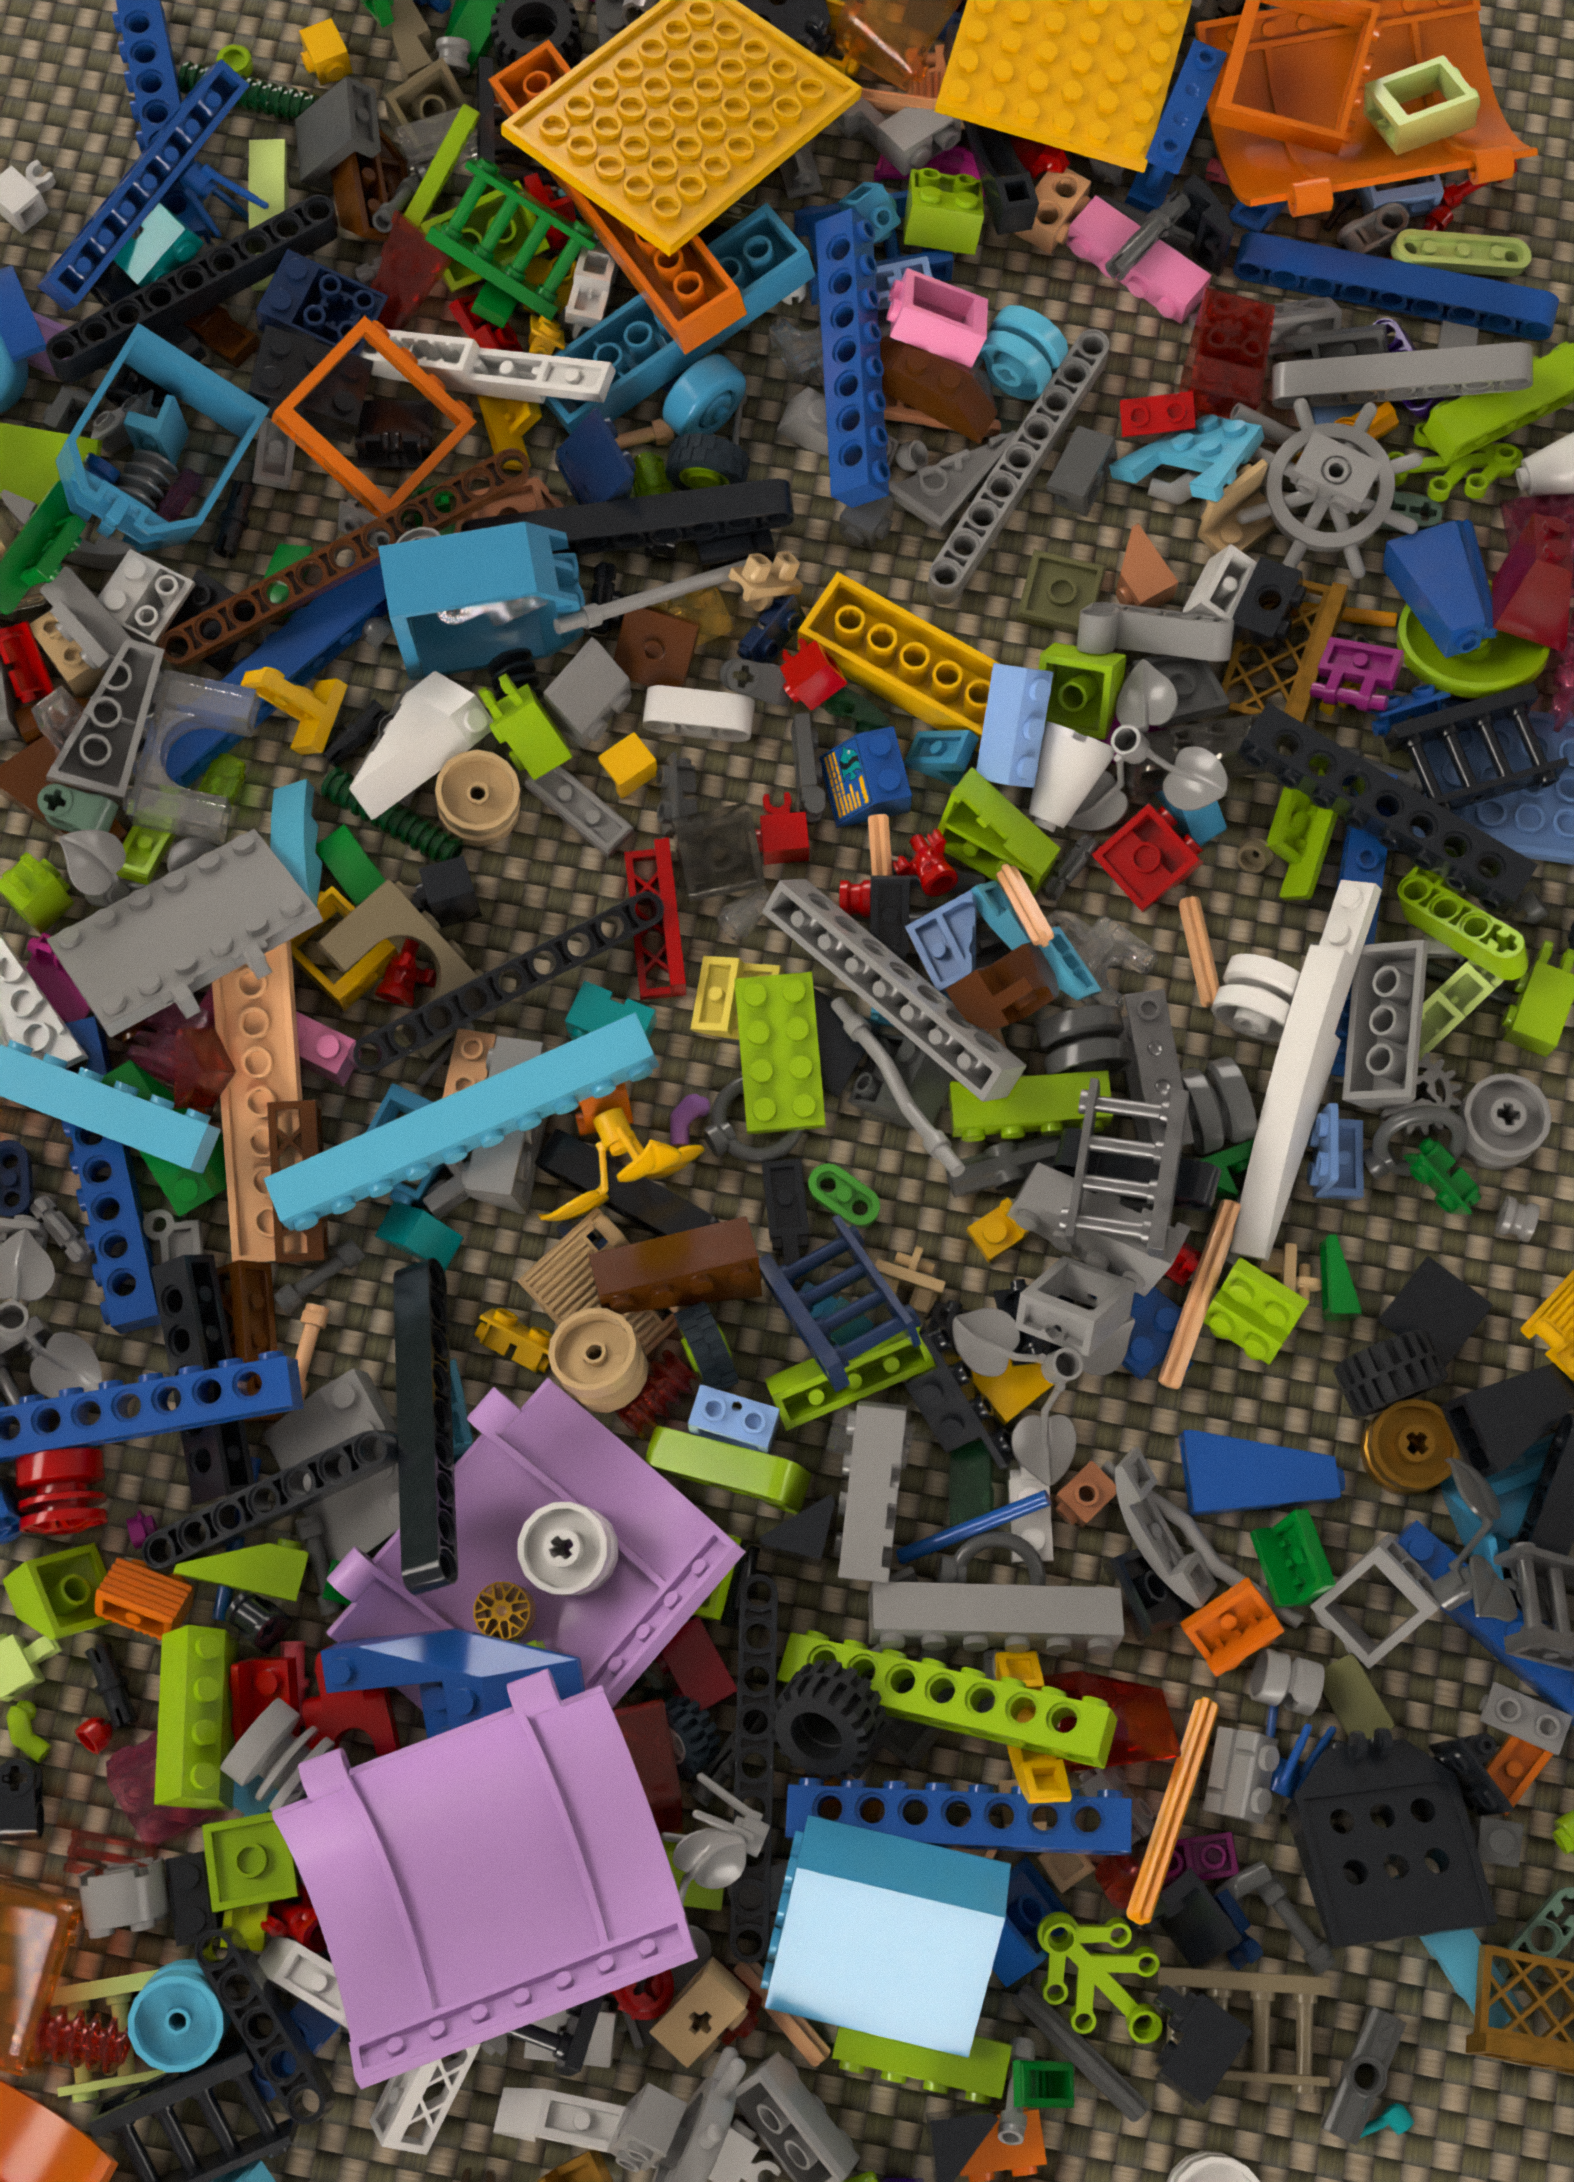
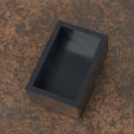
M266 325L258 347L247 394L270 408L265 417L272 419L273 413L278 406L331 352L333 347ZM347 353L295 408V411L322 436L350 444L359 423L374 361Z

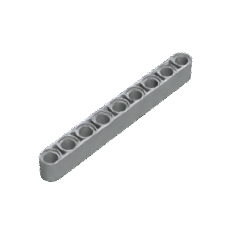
M1088 329L1078 336L932 563L929 570L927 588L930 598L936 603L950 604L959 597L1101 375L1109 350V339L1102 331ZM1086 351H1093L1097 355H1089ZM1067 379H1076L1079 383H1071ZM1049 407H1058L1062 411H1052ZM1031 435H1040V436H1042L1044 439H1042V440H1036V439H1033V438L1030 437V436H1031ZM1021 463L1024 464L1026 467L1016 468L1012 464ZM1001 491L1005 492L1008 496L998 497L993 493ZM984 520L990 525L980 526L975 521ZM967 549L971 554L960 555L956 550ZM948 578L953 583L944 585L939 583L937 579Z

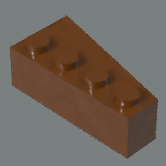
M747 1216L589 1254L600 1306L618 1314L695 1305L702 1301L712 1303L762 1296L759 1257Z

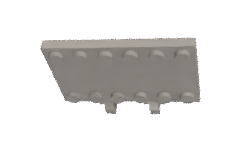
M252 829L221 847L203 854L198 859L176 871L169 872L146 887L132 892L129 896L114 904L98 910L95 914L64 928L46 940L111 1038L173 1003H176L186 1019L199 1013L201 1010L192 993L244 964L248 965L258 980L272 973L264 953L323 922V919L317 907L255 829Z

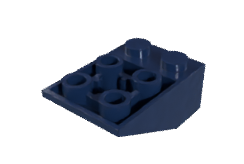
M287 249L256 309L258 330L264 332L265 326L268 325L334 348L364 316L371 322L373 320L377 321L389 296ZM362 338L348 353L360 356L367 341Z
M598 408L592 410L555 453V464L578 505L630 498L632 493L633 472L636 471L635 463L627 450L621 451L615 440L618 438V433L610 417L603 418Z

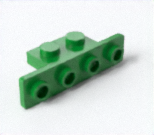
M61 480L53 484L0 559V611L5 615L11 614L30 587L44 581L46 583L52 582L63 568L60 565L65 555L68 556L73 553L82 542V538L79 535L87 524L79 516L70 512Z

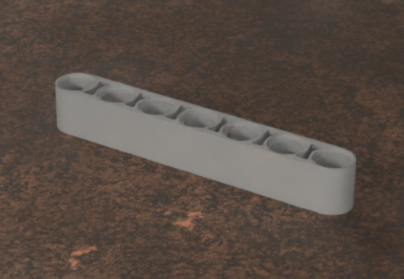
M1512 342L1280 362L1272 367V405L1279 409H1294V402L1299 398L1307 400L1311 408L1520 391L1533 385V348L1528 343Z

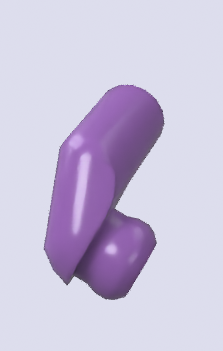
M698 1094L687 1095L671 1112L670 1146L679 1149L690 1145L689 1124L696 1117L702 1118L710 1111V1102L706 1097L699 1096Z

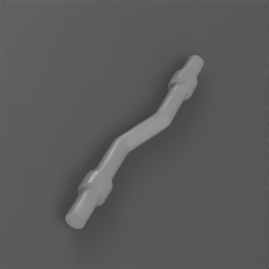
M843 997L834 999L831 1003V1008L843 1021V1029L853 1041H858L878 1065L901 1112L922 1137L924 1148L933 1158H938L953 1177L960 1176L965 1171V1166L952 1151L950 1140L941 1130H936L914 1103L893 1059L871 1033V1025L862 1014H856Z
M1107 1460L1101 1470L1115 1483L1116 1466ZM1153 1490L1149 1492L1162 1516L1181 1529L1194 1550L1198 1551L1210 1573L1231 1587L1246 1578V1576L1220 1559L1189 1514ZM1252 1581L1276 1616L1294 1629H1297L1304 1615L1292 1607H1276L1269 1587L1265 1584L1261 1587Z

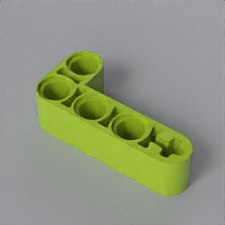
M1445 849L1449 856L1458 858L1452 850ZM1415 866L1401 880L1397 892L1404 919L1410 924L1501 979L1514 980L1526 973L1529 963L1523 935L1517 930L1458 896L1457 894L1460 891L1450 887L1445 882V878L1431 870L1427 871Z
M662 1426L654 1427L644 1461L659 1473L756 1498L773 1508L793 1514L801 1512L812 1476L802 1466L785 1458Z

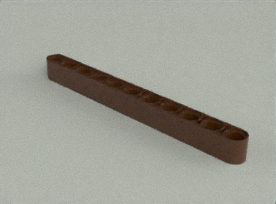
M516 448L502 450L167 631L159 641V648L165 649L164 659L176 667L185 668L380 564L379 550L370 546L371 536L379 531L385 532L390 536L388 545L395 544L408 531L404 529L403 521L409 514H418L423 518L421 527L433 528L439 532L517 490L527 483L530 477L527 456ZM517 460L523 465L522 472L516 477L505 475L502 472V467L507 461ZM476 478H484L490 483V487L485 494L475 495L469 490L470 483ZM443 496L453 497L457 501L455 509L449 513H441L436 509L438 499ZM349 549L356 553V560L350 567L337 565V556L342 550ZM317 567L323 572L321 581L313 586L305 584L303 581L305 571L309 568ZM279 585L288 587L289 596L285 602L280 604L271 602L270 593L274 587ZM245 603L253 604L256 609L254 617L247 622L239 621L237 618L238 608ZM212 621L220 622L222 626L220 636L214 640L205 639L203 634L205 626ZM179 639H185L188 643L187 653L181 658H173L170 653L172 643Z

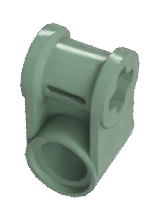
M61 784L47 785L40 791L37 799L38 807L45 815V819L50 826L70 833L87 829L109 832L119 809L115 802L106 797L85 793Z

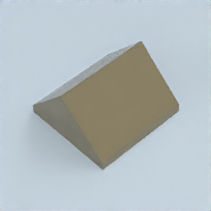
M440 57L384 96L390 127L420 161L425 160L439 150L463 104L470 106L443 57Z

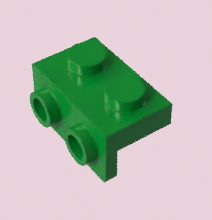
M1296 1509L1275 1526L1256 1528L1250 1533L1276 1607L1309 1605L1336 1585L1331 1567L1328 1564L1308 1509Z

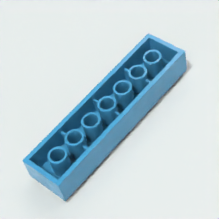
M765 203L706 246L738 287L747 315L685 355L639 294L567 345L564 350H560L553 355L611 362L616 370L604 403L546 396L544 403L570 435L596 408L600 410L603 418L610 417L613 422L815 277L808 250L768 203Z

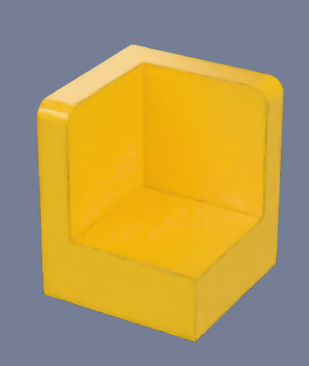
M635 732L598 757L599 763L615 782L616 792L621 799L656 776L657 761Z

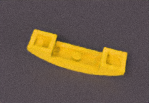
M1037 1651L1021 1653L996 1652V1681L1001 1682V1678L1005 1676L1026 1683V1688L1041 1691L1042 1687L1045 1686ZM1023 1708L1018 1714L1017 1722L1025 1723L1030 1721L1035 1715L1036 1708ZM1007 1745L1017 1782L1028 1804L1071 1801L1072 1794L1063 1759Z

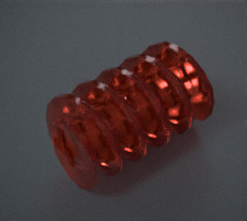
M667 1349L662 1352L666 1365L652 1361L650 1367L654 1376L648 1374L647 1381L639 1395L625 1407L614 1410V1413L636 1436L643 1440L647 1436L642 1426L644 1424L653 1428L659 1426L654 1414L657 1412L668 1418L670 1412L666 1403L670 1401L680 1406L682 1402L678 1391L682 1390L692 1395L694 1391L689 1381L691 1379L698 1381L687 1366Z
M49 2002L41 2014L36 2029L34 2048L37 2059L46 2060L52 2054L54 2063L63 2064L68 2058L71 2067L79 2068L85 2062L87 2070L91 2072L97 2071L102 2065L104 2074L108 2076L113 2075L120 2065L124 2064L132 2044L128 2036V2024L123 2032L118 2031V2017H112L107 2027L104 2028L102 2027L101 2013H96L90 2024H86L84 2009H79L74 2019L69 2020L67 2005H63L58 2014L52 2016V2002Z

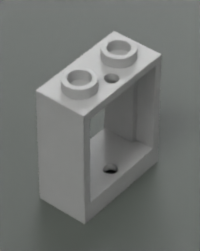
M1062 1256L1020 1293L1015 1329L1061 1347L1072 1348L1079 1354L1089 1357L1130 1318L1136 1282ZM1063 1295L1095 1307V1309L1090 1311L1057 1297ZM1091 1295L1096 1296L1097 1300L1093 1299ZM1055 1325L1060 1326L1062 1332L1057 1331Z
M1388 1533L1335 1580L1336 1585L1316 1599L1310 1607L1315 1612L1318 1622L1327 1630L1333 1631L1344 1642L1348 1654L1353 1653L1359 1662L1362 1661L1370 1669L1436 1612L1441 1605L1435 1598L1431 1588V1583L1434 1580ZM1374 1564L1417 1608L1411 1616L1377 1645L1334 1600Z

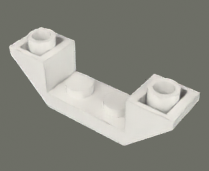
M278 1936L273 1937L258 1959V1963L272 1986L285 1994L289 1992L349 2031L332 1963L293 1940Z
M504 2087L493 2133L536 2142L538 2137L607 2152L626 2107L547 2089ZM656 2162L651 2168H657L659 2163Z

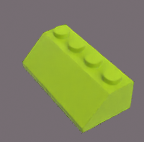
M188 1624L162 1634L154 1805L228 1812L233 1810L234 1780L220 1768L235 1746V1736L231 1729L233 1703L232 1693L229 1689V1676L231 1674V1665L238 1662L239 1642L225 1629Z

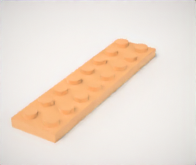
M286 941L264 953L272 973L258 980L248 965L244 964L212 982L232 1262L238 1260L256 1262L276 1261L273 1203L263 1179L271 1175L267 1102L303 1100L291 941ZM300 1109L277 1110L278 1127L291 1137L301 1126ZM300 1134L294 1142H296L302 1148ZM279 1135V1148H281L286 1141ZM290 1146L280 1157L281 1168L286 1169L301 1162L302 1155ZM295 1229L289 1231L284 1237L285 1254L308 1253L307 1236L302 1231H296Z

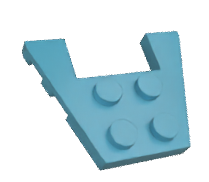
M1213 414L1202 416L1196 420V429L1174 431L1109 465L1111 476L1113 479L1136 484L1161 464L1202 472V474L1189 483L1192 497L1218 502L1224 495V485L1226 483L1232 484L1236 479L1237 467L1240 463L1247 464L1265 439L1262 425L1247 423L1243 420L1221 418Z

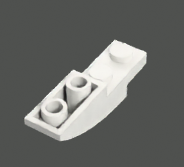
M601 241L592 251L585 246L581 248L565 312V322L592 328L604 319L619 265Z

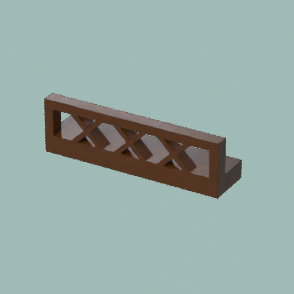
M321 1101L267 1102L271 1175L283 1170L280 1166V1157L290 1146L302 1155V1161L324 1152ZM300 1109L301 1126L289 1137L278 1127L277 1110ZM300 1134L302 1148L296 1142H294ZM279 1135L286 1141L281 1148H279ZM273 1205L276 1263L330 1259L327 1215L319 1218V1222L315 1226L302 1231L307 1236L308 1253L285 1254L284 1237L290 1230L287 1227L284 1229V1225L280 1222Z
M238 1260L218 1267L217 1274L226 1324L230 1317H233L234 1327L229 1335L232 1357L234 1355L236 1358H243L244 1363L259 1361L258 1354L277 1351L271 1263ZM230 1276L231 1289L228 1295H226L224 1277ZM259 1375L253 1376L248 1381L247 1391L250 1396L257 1394L261 1389L262 1381ZM282 1413L244 1419V1424L249 1422L275 1423L282 1419Z

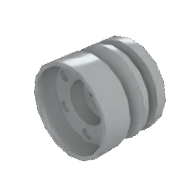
M281 1698L274 1700L253 1722L230 1751L220 1768L240 1786H245L259 1774L264 1780L255 1796L258 1801H263L276 1788L279 1792L268 1807L271 1811L299 1800L305 1793L299 1774V1763L332 1751L336 1744L328 1737H325L313 1750L309 1748L319 1731L315 1726L307 1729L298 1738L292 1734L301 1715Z

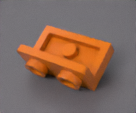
M1246 1577L1180 1622L1183 1631L1205 1658L1210 1670L1216 1677L1226 1671L1235 1669L1241 1664L1243 1659L1258 1649L1269 1646L1275 1641L1277 1636L1284 1632V1628L1275 1612L1249 1577Z

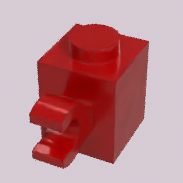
M803 638L798 639L800 651L795 656H792L785 649L782 652V657L786 663L779 668L786 680L783 688L788 696L795 703L801 700L810 710H813L848 683L835 658L816 640L808 644Z
M784 792V804L781 807H773L770 804L769 794H764L763 811L766 815L760 816V829L753 830L755 853L762 852L764 865L809 861L806 812L790 813L792 799L789 792Z

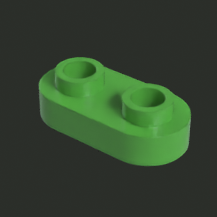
M834 1164L819 1165L811 1172L808 1180L809 1193L821 1206L835 1216L839 1214L849 1226L855 1225L856 1228L869 1227L877 1220L880 1211V1201L876 1193ZM824 1181H832L835 1184V1189L831 1192H825L821 1189L820 1185ZM858 1203L864 1204L867 1207V1212L863 1215H857L852 1210L853 1206Z

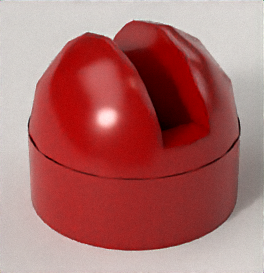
M91 1717L75 1730L79 1741L96 1755L108 1746L113 1736L111 1724L104 1725L105 1719L102 1717Z

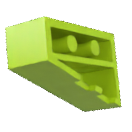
M973 767L968 770L952 791L937 828L946 840L945 853L989 878L996 880L998 883L996 874L1002 870V865L1017 866L1033 896L1050 874L1061 849Z

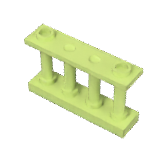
M159 1969L48 1989L49 2007L63 2005V2012L68 2013L75 2077L74 2084L57 2088L58 2097L72 2095L73 2103L99 2098V2089L148 2081L166 2073L159 2069L136 2072L133 2045L128 2036V2002L133 2001L132 1992L141 1991L147 1981ZM106 1997V2006L111 2005L118 2076L93 2080L86 2009H90L89 2000Z

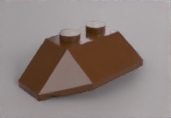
M379 128L381 146L379 154L374 158H370L354 151L333 168L330 173L340 227L363 238L394 243L406 233L399 226L408 205L400 213L401 218L389 232L383 233L378 231L373 225L372 218L383 203H389L394 198L395 190L403 179L408 177L406 161L391 139Z
M890 335L882 337L880 341V357L884 367L882 376L883 391L981 444L997 415L984 359L977 356L973 367L970 368L891 338Z

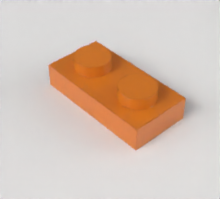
M1509 1735L1485 1769L1514 1807L1552 1757L1553 1753ZM1510 1812L1499 1814H1501L1502 1816H1507Z

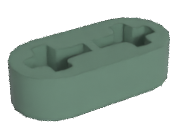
M1395 491L1390 509L1415 520L1418 523L1417 531L1439 524L1442 517V507L1437 501L1427 496ZM1420 510L1427 511L1428 521L1421 520ZM1382 523L1380 526L1382 529L1402 532L1386 523Z

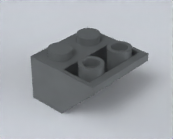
M878 1034L876 1039L893 1059L914 1103L933 1125L949 1089V1084L954 1077L908 1037ZM869 1055L847 1102L896 1125L914 1129L901 1112L878 1065Z

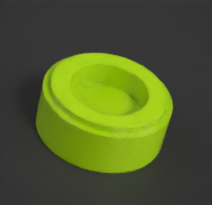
M237 44L228 45L217 54L216 62L222 59L238 75L242 74L247 79L252 74L254 68L252 57L244 46Z

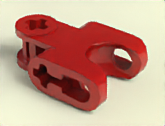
M319 1653L315 1660V1673L320 1695L302 1700V1713L306 1730L312 1726L319 1730L309 1747L313 1750L320 1741L328 1737L336 1743L332 1750L338 1749L341 1738L348 1731L359 1728L371 1737L376 1754L379 1757L400 1750L401 1743L388 1687L327 1693L321 1653Z

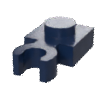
M1226 1888L1212 1897L1222 1911L1232 1920L1234 1927L1243 1939L1237 1946L1227 1951L1230 1963L1236 1970H1239L1248 1962L1252 1964L1263 1955V1950L1255 1939L1246 1934L1245 1930L1251 1924Z

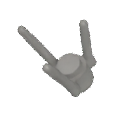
M699 1773L697 1780L745 1816V1819L737 1816L734 1824L697 1809L693 1811V1817L720 1830L741 1835L747 1841L746 1855L750 1854L758 1857L770 1825L761 1821L763 1814L749 1808L715 1781H712L705 1774ZM669 1832L661 1834L663 1840L679 1843L687 1836Z

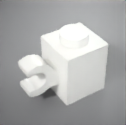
M38 160L31 162L27 166L26 178L12 165L0 174V214L22 235L49 213L41 194L53 188L56 183L50 171L43 177H37L44 171Z
M736 2118L733 2124H730L716 2164L708 2179L712 2182H739L742 2178L746 2182H759L758 2175L762 2170H770L773 2174L779 2176L781 2168L770 2159H762L757 2162L752 2161L760 2149V2143L754 2140L757 2133L749 2125Z

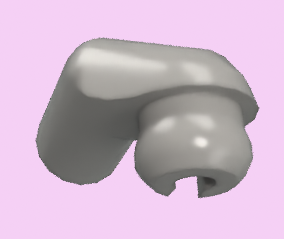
M1190 470L1172 483L1152 478L1147 496L1180 505L1192 498L1189 483L1200 474Z

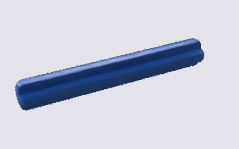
M1469 519L1464 521L1457 520L1455 522L1460 532L1486 620L1482 639L1488 637L1493 639L1498 635V630L1493 628L1492 594L1474 525Z

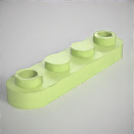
M1406 229L1398 234L1391 245V255L1394 260L1458 273L1515 277L1525 270L1532 257L1530 248L1525 242L1518 238Z

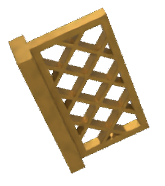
M1303 580V586L1307 587L1306 593L1322 596L1319 606L1305 614L1301 607L1299 609L1294 607L1299 617L1292 620L1291 629L1303 623L1309 633L1308 640L1293 648L1288 638H1286L1283 643L1288 651L1271 660L1267 658L1261 647L1249 643L1245 645L1244 641L1236 640L1221 687L1226 696H1228L1230 689L1244 682L1252 698L1240 704L1230 702L1231 704L1227 712L1257 720L1265 708L1262 701L1281 692L1287 702L1284 712L1307 725L1315 701L1314 697H1310L1311 685L1313 682L1321 683L1322 677L1319 676L1317 667L1329 638L1336 637L1348 601V585L1333 582L1332 586ZM1266 602L1262 607L1265 610H1274L1280 604L1277 602L1267 604ZM1315 617L1313 625L1311 626L1308 620ZM1255 648L1264 663L1245 673L1239 663L1240 657ZM1303 652V655H1302V658H1301V661H1300V659H1299V657L1297 656V654ZM1292 657L1298 668L1297 673L1281 682L1273 667ZM1236 669H1237V671H1238V673L1240 674V676L1234 678V675H1235V672H1236ZM1268 670L1276 685L1257 694L1249 679ZM1292 686L1290 694H1288L1286 688ZM1257 704L1259 709L1253 708L1251 706Z
M1479 1945L1474 2034L1466 2036L1465 2053L1574 2074V2043L1563 2028L1574 2019V1995L1565 1984L1574 1976V1963L1490 1945ZM1492 1957L1503 1959L1514 1974L1502 1986L1497 1983L1491 1974ZM1517 1962L1524 1963L1526 1965L1521 1968ZM1536 1966L1542 1967L1553 1982L1541 1994L1538 1993L1526 1976ZM1556 1970L1563 1971L1565 1973L1560 1976ZM1518 1982L1532 2000L1520 2012L1516 2010L1505 1994ZM1557 1990L1571 2008L1559 2020H1557L1545 2003ZM1497 2000L1511 2018L1501 2029L1488 2026L1489 2007ZM1536 2008H1538L1550 2025V2028L1540 2037L1535 2036L1524 2021ZM1517 2026L1521 2033L1514 2032L1511 2030H1513ZM1556 2034L1559 2040H1554L1551 2038Z

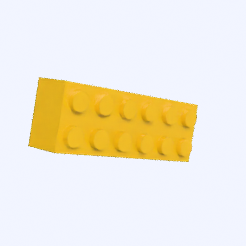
M837 571L798 629V639L803 638L808 644L816 640L835 658L845 677L940 731L971 730L979 737L974 749L979 753L993 663H1000Z

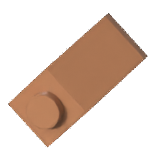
M1138 523L1131 528L1116 588V596L1120 604L1157 608L1174 598L1178 580Z

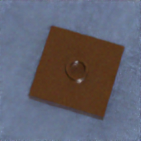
M650 606L625 613L613 660L631 681L649 687L664 685L685 688L702 623Z

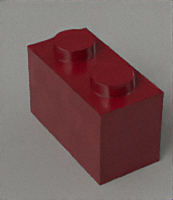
M699 1616L685 1623L655 1658L663 1675L672 1672L679 1686L672 1690L674 1696L679 1695L680 1698L683 1696L690 1697V1703L696 1700L701 1704L700 1712L708 1711L737 1695V1687Z

